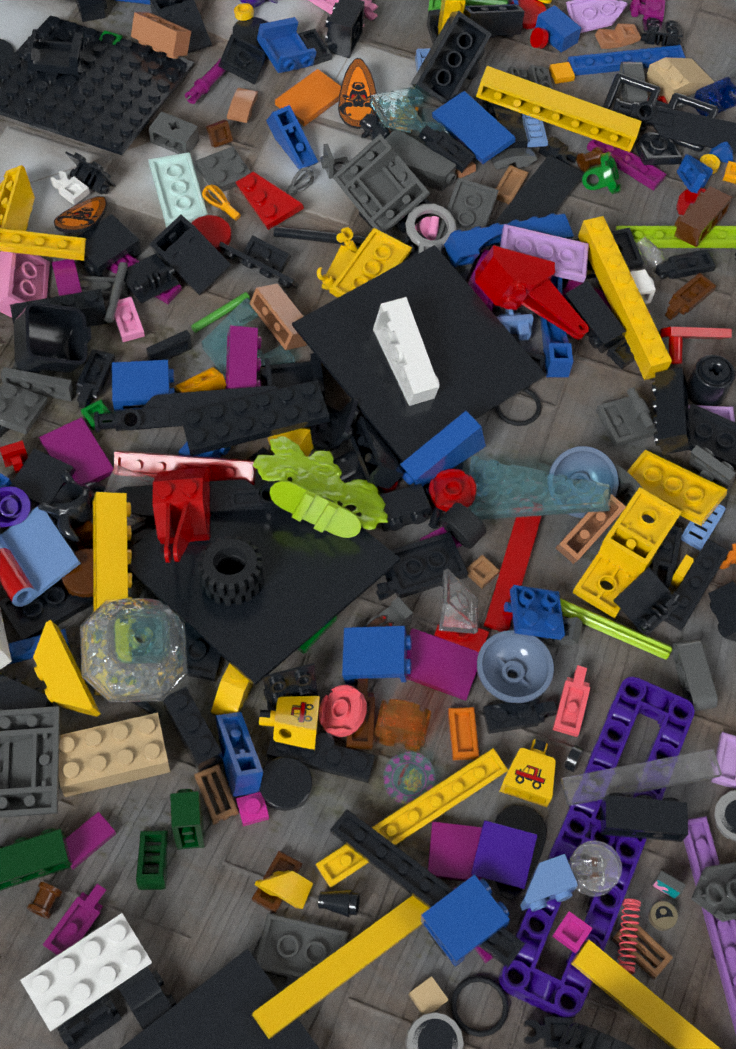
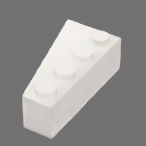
M407 297L382 303L373 331L409 406L435 399L440 386L439 380L433 371Z

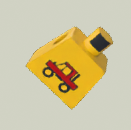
M320 696L279 697L276 711L260 710L259 725L274 727L273 739L276 742L315 750Z
M534 739L530 750L525 748L519 749L499 792L548 807L553 795L556 760L545 755L548 746L546 742Z

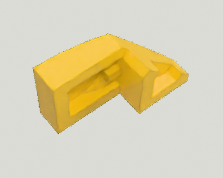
M289 870L274 872L272 876L255 882L254 885L267 894L278 896L299 909H303L313 885L306 878Z

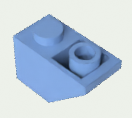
M565 854L538 864L521 902L522 911L531 908L532 912L546 907V902L556 899L557 902H562L573 896L572 893L578 884Z

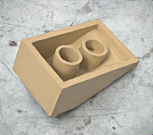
M665 57L650 64L645 82L661 88L659 96H665L667 104H669L674 93L689 96L716 84L690 58Z

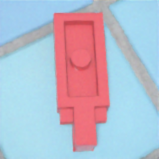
M577 665L573 678L567 677L552 730L578 737L591 688L589 687L590 683L584 682L587 668Z

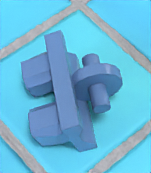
M506 309L505 314L498 315V320L510 334H517L518 339L521 341L530 339L533 324L532 314L521 315V313H514L513 309Z

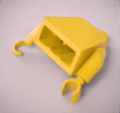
M349 227L341 229V233H338L336 236L337 241L340 243L344 242V245L340 246L327 273L322 276L321 269L323 268L319 267L317 269V277L322 281L321 288L330 291L333 283L358 250L354 241L351 240L353 232Z

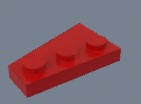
M254 171L235 182L267 230L304 209L301 202Z

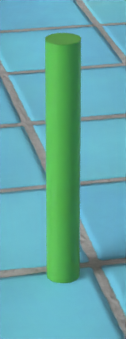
M244 292L192 324V330L195 333L249 301V295Z

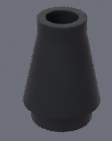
M353 889L320 892L318 908L326 909L349 918L351 915L357 916L360 894L353 892Z

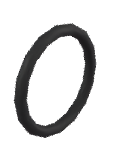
M528 388L522 391L532 396L536 402L537 409L532 418L526 421L510 420L503 415L500 407L497 406L495 410L500 419L515 426H526L533 423L541 412L540 399L533 391Z
M475 976L465 979L454 990L450 1003L452 1017L458 1027L470 1035L477 1037L490 1036L500 1030L507 1020L509 1010L507 995L502 987L491 978ZM483 982L489 984L497 990L502 999V1016L498 1023L488 1030L478 1031L471 1029L462 1022L458 1015L456 1007L458 995L470 983Z

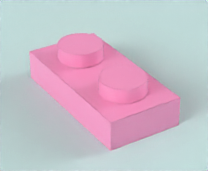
M132 297L120 299L114 319L122 342L145 337Z

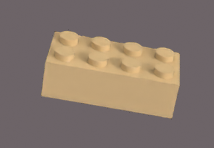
M158 713L60 735L59 782L65 797L170 772Z

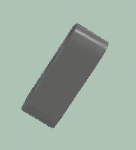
M621 62L619 73L645 81L642 62ZM624 83L620 84L624 102L632 103L636 101L641 103L648 101L647 91Z
M695 639L674 642L672 644V656L684 698L691 702L695 711L716 708L718 704L717 693L701 641Z

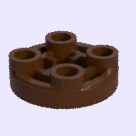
M93 549L78 550L74 553L81 564L65 575L62 581L69 594L79 597H93Z

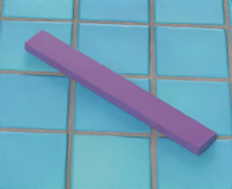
M707 817L688 819V835L684 839L696 886L703 868L720 865ZM702 908L736 1034V921L721 922Z

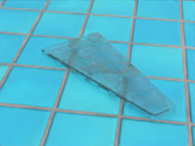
M471 455L469 477L472 476L476 483V498L468 509L480 520L610 511L611 489L608 484L585 479H569L566 475L558 474L555 476L547 474L543 470L515 464L510 466L499 464L496 460L490 459V461H485Z

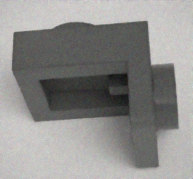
M577 617L563 619L565 636L561 640L543 639L553 647L578 644L583 622Z

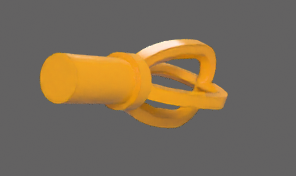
M207 185L203 189L202 196L209 204L220 208L223 212L225 211L235 221L240 218L241 214L230 205L219 187ZM208 190H210L211 192H213V193L216 195V197L221 201V203H220L219 201H217V200L209 193Z

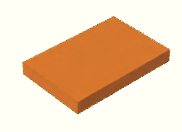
M317 69L275 99V105L280 109L290 105L298 122L302 126H306L339 101L341 86Z

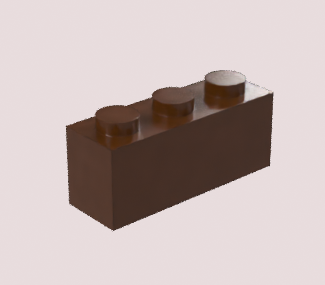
M709 186L704 193L701 192L698 195L694 204L691 203L688 206L685 214L677 218L675 222V227L677 228L674 236L697 247L727 214L732 197Z

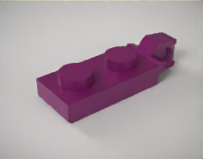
M97 883L89 895L82 892L74 900L42 945L55 955H59L79 942L100 914L99 911L103 906L98 901L106 889Z

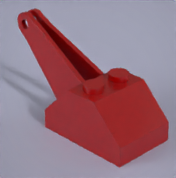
M493 245L476 269L475 283L494 305L515 311L525 306L577 340L582 339L589 330L586 322L550 281L555 274V262Z
M207 467L158 471L153 481V511L157 537L160 544H165L164 558L166 563H170L173 556L175 562H180L189 542L210 540V474Z

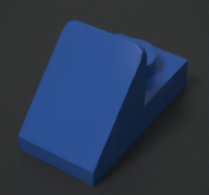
M686 154L676 173L688 190L697 194L700 187H705L713 170Z

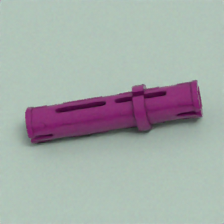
M220 59L202 78L197 79L194 82V86L185 93V98L191 95L187 100L189 103L195 104L202 95L207 94L210 87L226 72V70L218 66Z

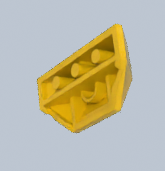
M20 165L7 170L3 176L4 180L0 183V228L26 231L35 196L25 167Z
M49 620L44 626L33 656L37 664L34 670L41 681L44 680L47 686L44 689L47 698L51 703L56 702L62 708L96 717L99 716L101 713L60 628L53 621Z

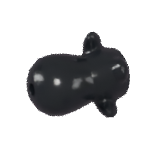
M377 112L367 114L360 121V125L364 130L362 138L370 135L371 141H373L379 134L384 139L391 134L390 129L383 122H380V115Z

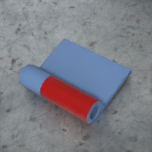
M38 506L29 513L22 523L11 526L4 533H0V583L15 606L22 607L31 603L81 564L49 514L39 510Z

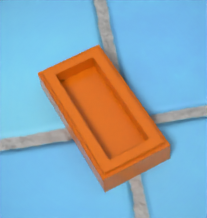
M474 707L448 708L452 760H474L479 758Z

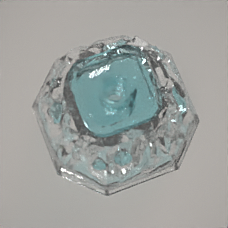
M145 598L106 600L80 625L82 677L109 702L163 701L187 676L185 623L174 614L167 604H163L159 600ZM135 638H141L143 643L138 642Z

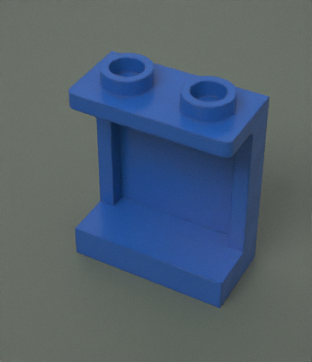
M295 17L262 23L259 26L257 41L278 73L306 68L314 64L317 51L315 48L307 49L296 32L299 22Z
M168 360L112 362V402L114 410L124 409V406L145 405L155 395L175 393L174 388H170V383H174V369H169Z
M405 626L344 628L342 676L346 685L356 684V679L400 678L401 683L407 682V674H411V659H407V650L412 649L411 635H407Z
M475 874L421 915L422 924L455 967L464 961L466 955L502 927L506 928L510 921L508 918L510 913L501 901L497 903L490 895L492 890L484 879L479 881Z

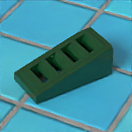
M168 830L140 831L136 883L139 890H164L166 888ZM146 842H161V845L146 846ZM160 853V856H146V854ZM145 865H159V867H145Z

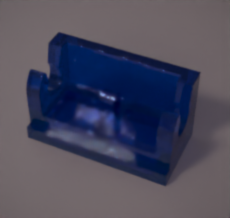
M726 77L698 89L694 99L717 106L719 109L718 113L736 106V98L731 93L732 91L736 95V86L730 81L729 77ZM695 108L700 115L708 117V112Z

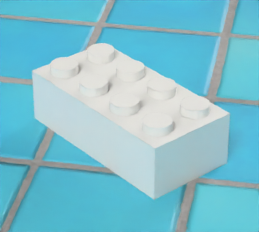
M121 913L20 981L48 1029L53 1031L124 981L152 964V961Z

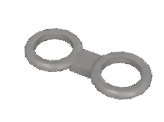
M434 203L415 207L408 214L405 223L409 238L418 246V254L433 245L441 252V249L445 248L444 243L450 234L457 230L456 220L451 212L443 206ZM423 214H436L444 219L448 232L439 240L424 239L415 229V220Z

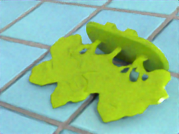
M280 436L277 439L270 440L271 450L274 452V455H258L253 463L254 468L258 469V473L263 480L279 481L270 488L269 493L273 502L280 508L292 513V518L298 521L304 519L314 524V529L322 533L326 530L336 536L350 538L360 532L361 526L372 530L376 528L378 523H388V515L383 511L386 504L378 494L376 486L368 483L367 480L360 479L347 483L343 482L340 479L342 472L338 465L333 463L334 458L330 451H315L310 457H306L298 444L287 437ZM288 477L293 479L292 482L287 480ZM347 505H355L356 509L351 512L345 507ZM360 512V513H362V514H361V516L359 517V516L356 515V513Z

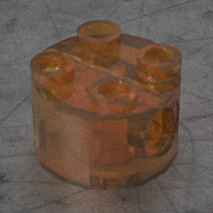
M389 699L388 704L385 700H382L374 734L380 737L379 743L382 745L393 747L395 743L405 745L404 748L407 750L418 752L420 747L426 742L425 738L431 719V711L425 708L424 712L419 710V704L405 700Z

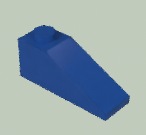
M288 105L272 112L266 122L275 140L295 166L300 170L303 167H310L318 163L291 106Z
M242 713L216 715L225 773L233 797L259 792L263 770Z

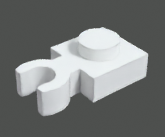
M59 171L60 180L51 177L52 186L57 188L59 194L73 205L90 194L89 187L75 177L69 180L67 174L63 171Z

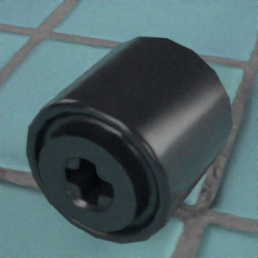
M706 355L700 358L695 364L687 382L688 398L698 406L721 405L735 379L733 365L727 359L718 355Z

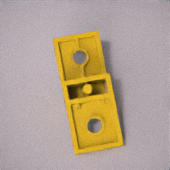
M639 487L604 538L598 554L572 593L615 619L621 609L613 600L649 567L657 550L682 511ZM649 515L653 518L654 522L647 523L642 519V516ZM607 581L611 583L613 588L605 590L601 587L600 582Z

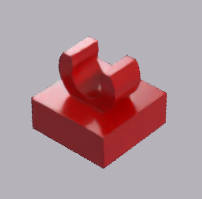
M23 440L0 447L5 467L13 465L15 473L19 472L23 466L22 462H25L28 458Z

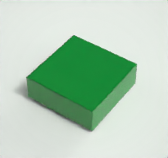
M101 399L81 409V414L92 430H95V411H98L99 414L110 413ZM103 420L102 422L105 423L112 420Z

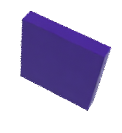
M484 820L471 875L475 874V876L525 889L537 834Z

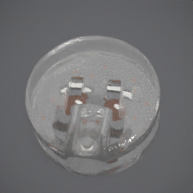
M588 841L581 844L574 851L568 862L578 884L576 889L587 896L598 897L607 894L618 883L622 873V863L619 855L610 845L601 841Z

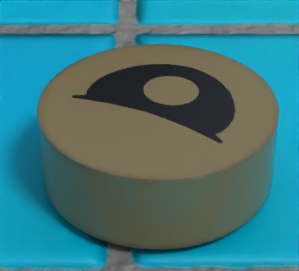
M660 901L651 907L648 917L654 928L660 931H667L676 924L678 914L671 903Z

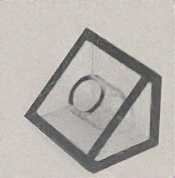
M447 568L443 571L439 597V630L475 634L478 632V598Z

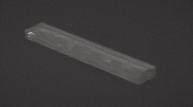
M714 749L564 777L560 781L567 806L602 800L611 793L634 794L720 777L722 773Z

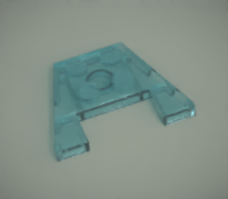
M415 87L374 94L370 98L371 106L385 127L409 133L413 129L421 133L422 129L428 125L434 131L438 130L441 132L443 130L449 134L442 123L423 122L418 112L411 105L422 104L424 99L421 92Z
M248 298L244 299L201 342L202 348L225 378L227 333L230 325L241 326L258 317V314L251 307ZM282 345L265 354L261 350H257V358H261V367H265V358H269L270 365L295 363V357L289 350H285Z

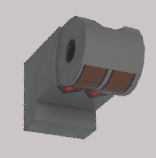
M397 597L388 608L370 619L364 627H407L411 624L413 612Z

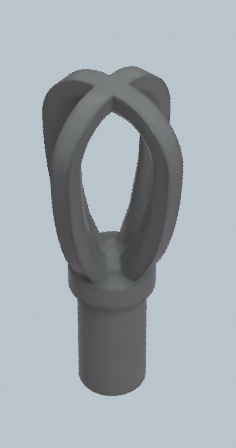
M307 167L301 168L295 174L285 192L293 196L308 188L314 181L313 171ZM303 171H306V173H304V174L297 180V178L300 176V174H301ZM310 178L309 182H307L304 186L300 187Z

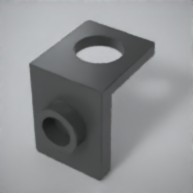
M328 143L323 144V156L320 157L321 165L326 170L329 179H331L338 172L334 166L336 164L346 165L349 161L347 157L334 159Z

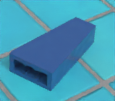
M467 411L462 413L400 464L404 473L402 475L403 479L408 485L422 484V487H424L439 472L454 468L486 447L482 426Z

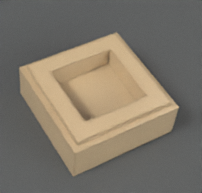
M432 976L408 994L422 1015L435 1012L448 1002V998Z

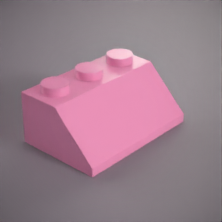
M0 252L1 313L12 317L10 304L47 298L49 261L38 255Z

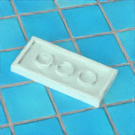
M190 152L148 159L166 228L180 214L191 223L198 217L208 215Z

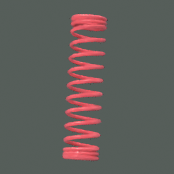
M626 898L622 902L625 908L622 909L624 915L621 916L623 922L620 925L623 928L620 929V933L623 935L619 937L622 942L618 944L621 947L618 953L621 955L617 959L620 961L618 964L635 965L634 962L619 959L620 957L636 958L635 955H625L620 952L621 950L637 951L635 948L621 946L622 943L638 944L634 941L621 939L624 936L638 937L634 934L622 932V930L638 931L637 928L623 926V923L639 924L637 921H627L623 917H640L637 914H627L624 912L627 909L640 911L639 907L641 906L639 900ZM620 965L630 974L635 973L633 966Z

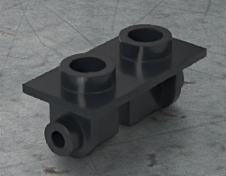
M107 994L58 1027L57 1030L68 1049H80L122 1020V1017Z

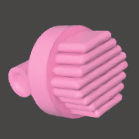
M437 216L425 217L416 224L415 229L428 240H435L440 228V218Z

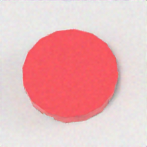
M340 685L331 690L333 692L325 695L319 707V721L327 733L337 737H345L357 731L363 723L367 713V702L364 695L358 689L349 685Z

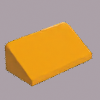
M211 367L175 385L174 389L177 393L225 389L226 382L223 374L214 367Z

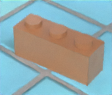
M134 12L131 37L139 40L138 43L150 45L155 51L167 53L166 56L178 59L179 56H187L191 36L190 30L150 12Z
M278 284L257 287L250 305L285 350L307 346L306 342L292 326L293 322L304 316Z
M607 491L555 548L574 564L626 506Z

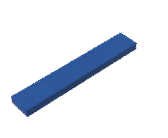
M681 45L571 56L568 57L567 62L570 63L574 75L578 76L619 71L621 62H642L644 69L649 68L650 64L665 57H686Z

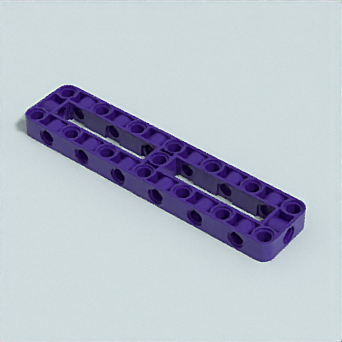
M637 677L624 679L616 692L547 858L549 860L565 854L572 872L575 870L582 850L587 851V853L593 856H600L605 861L606 867L603 872L604 886L600 888V880L597 882L586 909L587 915L584 920L586 924L593 928L585 941L590 940L602 951H604L646 839L601 835V821L596 819L601 802L636 716L639 713L658 721L657 724H659L660 730L650 747L641 770L643 773L631 797L648 795L652 799L662 800L695 712L693 705L687 699ZM626 690L633 691L636 696L628 695ZM674 711L680 712L684 718L677 717ZM608 733L615 734L618 740L610 739ZM656 755L665 757L667 763L659 761ZM589 778H596L600 782V786L591 784ZM569 824H577L582 832L576 833L572 831ZM595 835L604 837L606 844H599L595 840ZM623 846L628 848L631 852V856L628 857L623 855L620 851V847ZM601 895L609 896L612 900V906L605 905L601 901ZM553 899L546 902L547 906L540 910L532 912L531 908L526 909L515 935L525 945L509 968L503 965L498 980L499 985L506 993L554 1017L573 1018L583 1007L592 983L589 978L571 964L576 954L570 950L566 960L567 966L560 980L535 968L561 902ZM529 921H538L541 924L542 931H533L529 926ZM508 972H517L521 977V983L514 984L510 982L507 975ZM562 996L570 998L573 1003V1009L567 1010L563 1008L560 998Z

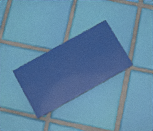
M465 91L432 112V117L460 144L475 154V158L482 164L516 142L515 136Z

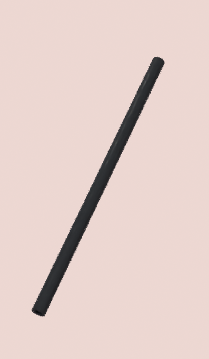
M274 226V237L344 245V242L340 243L337 241L336 236L338 233ZM353 235L351 240L354 241L356 246L360 247L367 236ZM481 250L479 252L480 254L477 256L475 260L480 259L484 250Z

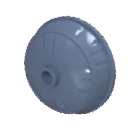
M587 446L574 447L564 451L553 462L548 474V489L553 502L560 510L570 516L583 518L607 491L616 497L618 474L613 462L600 450ZM575 479H578L581 483L579 488L574 486Z
M508 630L493 635L483 644L477 658V672L483 686L493 696L510 703H525L538 698L547 690L553 678L554 664L548 648L538 638L515 634L514 630ZM508 673H514L516 678H510Z

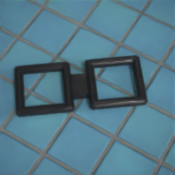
M621 73L615 75L603 104V108L610 110L620 84L624 83L650 92L651 95L648 101L655 106L675 110L679 102L708 112V117L716 118L719 111L717 106L679 93L672 95L669 104L658 101L657 99L661 92L659 86ZM644 110L642 116L648 117L649 114L646 110ZM640 125L639 131H645L647 125ZM672 140L677 145L697 152H701L704 146Z

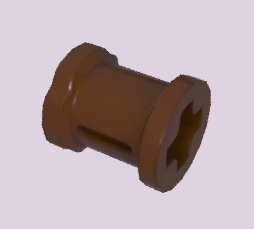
M595 147L586 154L579 153L577 155V164L580 170L585 172L589 167L601 165L600 158L603 152L598 147Z
M40 882L38 885L40 889L32 904H28L26 908L38 916L49 919L51 916L50 910L57 897H61L62 891L50 884Z

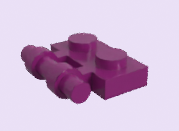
M632 0L630 3L632 17L642 14L643 19L647 20V18L652 17L659 19L660 22L663 21L665 0Z

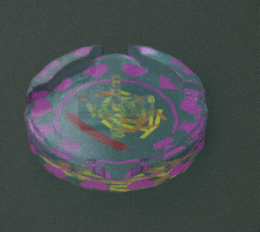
M404 752V754H397L392 757L386 764L383 774L384 788L388 795L396 802L405 805L433 788L436 780L430 761L423 755L415 752Z

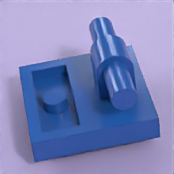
M518 585L512 586L510 589L511 602H505L504 611L511 612L513 615L515 634L561 640L565 636L559 592Z

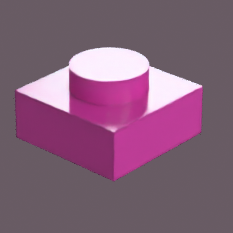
M260 792L236 798L243 827L269 819L265 800Z
M569 911L552 937L576 954L593 928Z

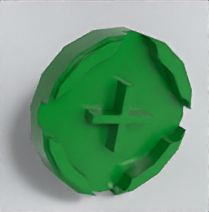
M603 153L600 158L601 165L587 169L583 175L582 182L584 187L589 190H597L607 186L613 195L621 191V184H617L616 181L619 179V172L611 153ZM590 174H595L598 176L599 181L592 184L587 180V177Z

